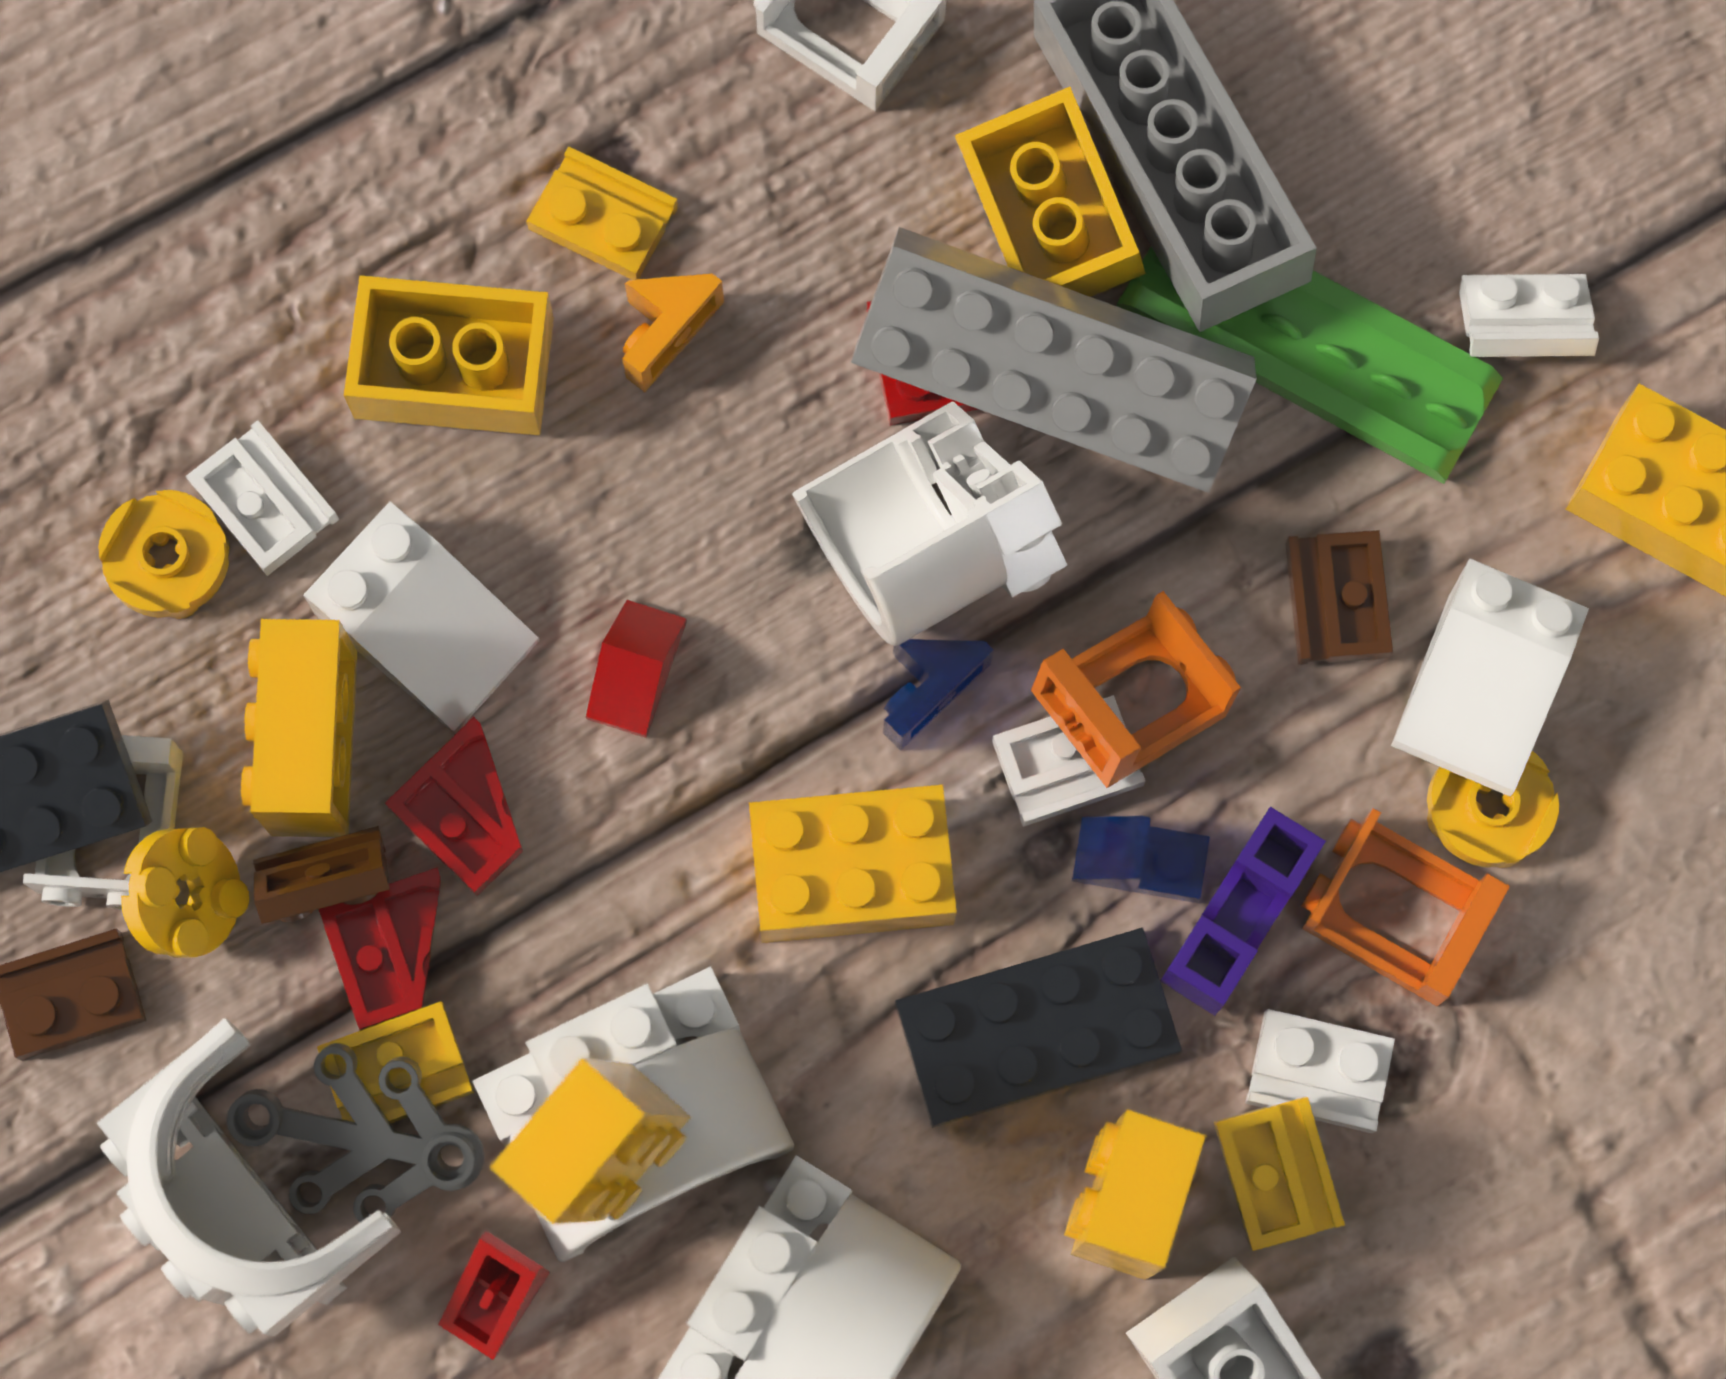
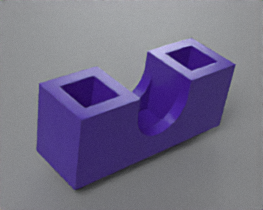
M1270 806L1160 982L1216 1016L1225 1005L1258 952V948L1268 931L1296 891L1326 841Z

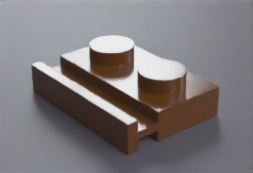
M1380 530L1317 534L1316 537L1307 538L1288 536L1285 546L1298 665L1314 661L1331 663L1390 658L1393 654Z
M379 826L254 859L253 865L256 871L254 872V903L261 924L276 920L282 922L298 921L308 917L316 909L338 903L347 905L361 904L371 900L379 892L390 890L387 860L384 854L386 850Z
M116 928L0 965V1004L16 1059L22 1061L147 1021L132 966L124 947L123 934L120 930Z

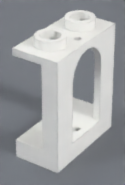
M754 0L757 34L875 112L945 21L946 0H863L895 21V24L864 65H862L807 29L798 20L794 11L796 0Z
M122 735L135 774L147 775L144 798L153 821L146 827L140 828V843V841L153 832L175 829L183 751L170 738ZM76 849L36 861L35 874L24 873L23 883L37 894H42L41 902L49 905L79 907L81 906L82 897L107 899L106 907L122 910L121 896L129 895L131 874L125 880L81 877L76 869Z

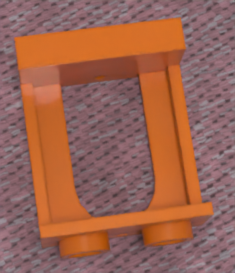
M1162 591L1155 596L1146 616L1071 659L1063 648L1044 659L1031 692L1105 787L1109 788L1225 718L1241 687L1236 682L1235 674L1227 661L1215 655L1198 635L1195 623L1190 615L1182 608L1176 607L1166 593ZM1146 660L1161 661L1171 665L1180 673L1185 682L1186 696L1184 701L1174 710L1131 735L1095 688L1135 664Z
M1373 808L1361 824L1351 818L1332 849L1333 853L1342 857L1331 878L1319 873L1301 904V907L1311 912L1302 929L1431 1004L1439 1006L1452 993L1510 886L1488 873L1480 880L1474 878L1378 823L1377 820L1381 812ZM1361 864H1374L1383 867L1460 911L1431 964L1361 925L1345 913L1339 900V887L1350 869Z

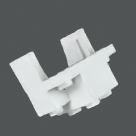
M224 1018L199 1041L97 1122L109 1138L100 1146L114 1166L124 1176L128 1175L129 1183L117 1192V1195L128 1207V1209L120 1214L122 1221L141 1244L146 1246L150 1243L156 1250H161L169 1259L161 1269L177 1291L186 1299L192 1296L198 1302L206 1300L226 1305L232 1316L249 1334L259 1328L263 1334L275 1337L316 1302L327 1305L347 1289L343 1280L402 1231L387 1213L382 1214L378 1210L320 1250L315 1248L195 1097L207 1081L251 1046L242 1032ZM190 1142L194 1147L175 1161L176 1144L182 1148ZM280 1258H283L284 1260L281 1262H277Z

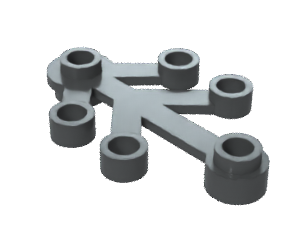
M333 1043L325 1047L314 1061V1071L322 1083L333 1088L355 1122L285 1108L277 1096L263 1089H253L245 1092L232 1103L227 1113V1127L230 1134L236 1141L246 1146H261L268 1143L275 1135L351 1150L320 1171L310 1170L302 1173L292 1183L289 1189L290 1202L297 1211L304 1214L319 1212L330 1201L334 1193L388 1158L415 1165L386 1186L372 1184L360 1192L353 1205L354 1215L359 1222L371 1216L364 1206L365 1198L370 1195L383 1199L386 1205L385 1213L391 1218L398 1207L432 1185L447 1191L460 1190L469 1186L480 1174L485 1160L482 1142L471 1129L460 1124H446L420 1086L422 1072L419 1065L408 1057L393 1058L382 1068L379 1074L380 1089L387 1097L399 1100L420 1136L395 1131L357 1075L358 1061L355 1052L349 1046L342 1043ZM329 1054L342 1056L347 1064L345 1074L339 1076L331 1074L325 1066L326 1056ZM395 1067L406 1069L411 1076L410 1087L399 1089L393 1086L389 1079L390 1070ZM260 1104L268 1110L270 1119L267 1125L260 1126L251 1121L248 1114L250 1105ZM446 1145L458 1147L463 1153V1163L459 1166L447 1165L441 1157L442 1147ZM313 1182L317 1184L322 1193L321 1200L315 1203L306 1201L300 1193L302 1183Z

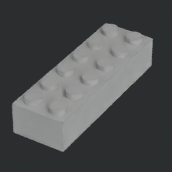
M1034 0V37L1063 89L1071 87L1094 145L1198 331L1206 330L1311 282L1317 248L1174 0Z
M901 227L898 228L851 363L1208 493L1257 379L1255 358L1253 356Z

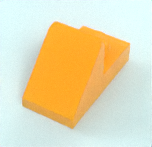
M713 273L637 279L625 283L629 304L653 322L651 326L647 323H642L629 336L623 347L625 355L622 360L625 376L644 393L724 303L722 280Z

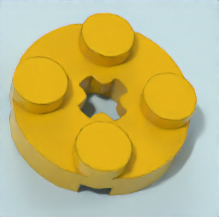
M155 491L157 495L146 496L138 501L136 498H133L123 503L110 516L100 536L98 545L99 559L102 562L103 574L110 589L127 607L150 617L183 619L193 615L198 607L208 602L222 585L229 565L230 543L217 518L202 501L181 491ZM169 539L177 541L175 551L179 555L178 560L173 565L166 564L163 569L154 568L156 560L149 553L150 548L154 544L164 547Z
M1532 751L1511 797L1505 794L1502 795L1501 802L1509 807L1508 814L1505 816L1496 813L1492 818H1489L1481 813L1482 805L1476 801L1477 792L1488 794L1492 789L1438 767L1431 779L1427 793L1428 827L1440 839L1443 846L1459 859L1480 867L1508 868L1536 852L1550 837L1559 815L1558 793H1554L1553 783L1548 776L1550 771L1546 764Z
M208 828L158 830L140 841L127 860L124 874H131V878L129 881V895L121 896L123 916L131 934L146 950L158 955L167 954L174 958H192L204 956L212 952L226 940L235 925L236 918L243 915L248 908L249 891L246 884L240 880L236 862L226 845ZM178 879L187 882L189 888L187 904L177 905L175 898L180 893V887L177 883Z

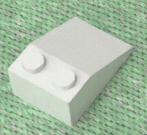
M390 501L303 595L313 613L319 619L340 620L356 650L454 734L460 730L540 641L518 617L437 540Z
M1469 558L1448 596L1391 746L1511 797L1518 785L1571 660L1589 608Z
M1235 1257L1229 1259L1126 1332L1156 1379H1321L1261 1284Z

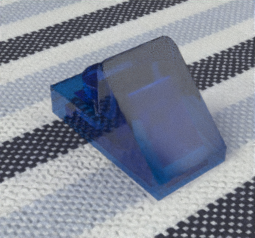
M909 639L900 645L893 646L895 658L921 685L916 688L909 682L888 701L884 710L889 715L884 719L883 734L900 751L905 748L991 665L994 650L985 641Z
M1148 816L1082 817L1071 881L1198 903L1201 899L1210 836L1150 826L1151 817Z

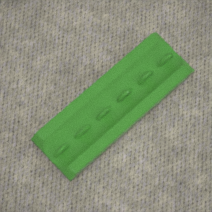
M1150 247L1142 260L1146 274L1130 280L1116 305L1119 308L1253 356L1255 358L1256 383L1442 484H1445L1503 379L1491 365L1476 357H1470L1469 353L1314 270L1311 282L1199 332L1153 248Z

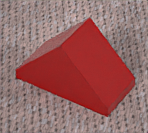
M630 600L625 601L601 645L586 712L587 720L647 738L683 635L687 618Z
M485 1231L480 1237L438 1325L494 1360L550 1272L496 1236Z

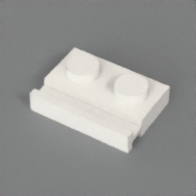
M1586 274L1462 275L1459 295L1466 335L1470 338V357L1595 356L1599 336L1598 332L1594 331L1593 323L1595 317Z
M257 420L251 425L252 429L238 440L235 437L186 475V478L268 576L317 538L316 534L328 524L333 525L339 518L321 494Z
M1114 695L1104 698V701L1125 726ZM1051 716L994 735L992 739L1012 798L1017 805L1023 827L1142 787L1145 783L1144 775L1139 769L1106 788Z
M1267 1009L1263 1016L1251 1073V1083L1245 1104L1264 1108L1307 1096L1314 1120L1373 1134L1377 1131V1119L1380 1105L1383 1101L1395 1039Z

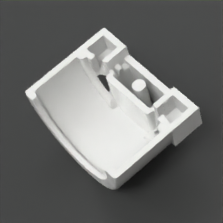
M954 401L797 489L792 494L813 535L844 587L876 632L892 646L904 643L999 587H1002L1011 597H1014L1021 592H1029L1040 588L1048 582L1052 574L1068 566L1052 530L1063 524L1043 481L1021 461L1010 465L983 440L974 419ZM932 484H938L952 515L944 507Z
M711 966L652 994L648 984L624 994L526 1041L530 1051L529 1054L473 1080V1084L497 1136L505 1147L511 1143L581 1058L633 1064L691 1116L689 1121L680 1130L686 1136L682 1146L663 1166L658 1167L652 1163L636 1182L642 1188L641 1194L633 1205L618 1219L614 1220L611 1216H608L605 1221L552 1225L534 1208L556 1258L560 1262H565L582 1254L590 1244L602 1236L674 1197L750 1164L768 1159L774 1160L794 1149V1142L748 1049L735 1015ZM695 1036L697 1039L686 1042L685 1037Z
M796 1155L764 1208L759 1206L699 1302L687 1322L690 1328L658 1379H728L727 1373L735 1356L745 1361L735 1379H895L960 1272L961 1263L852 1195V1189ZM829 1224L818 1243L810 1238L812 1231L818 1225Z

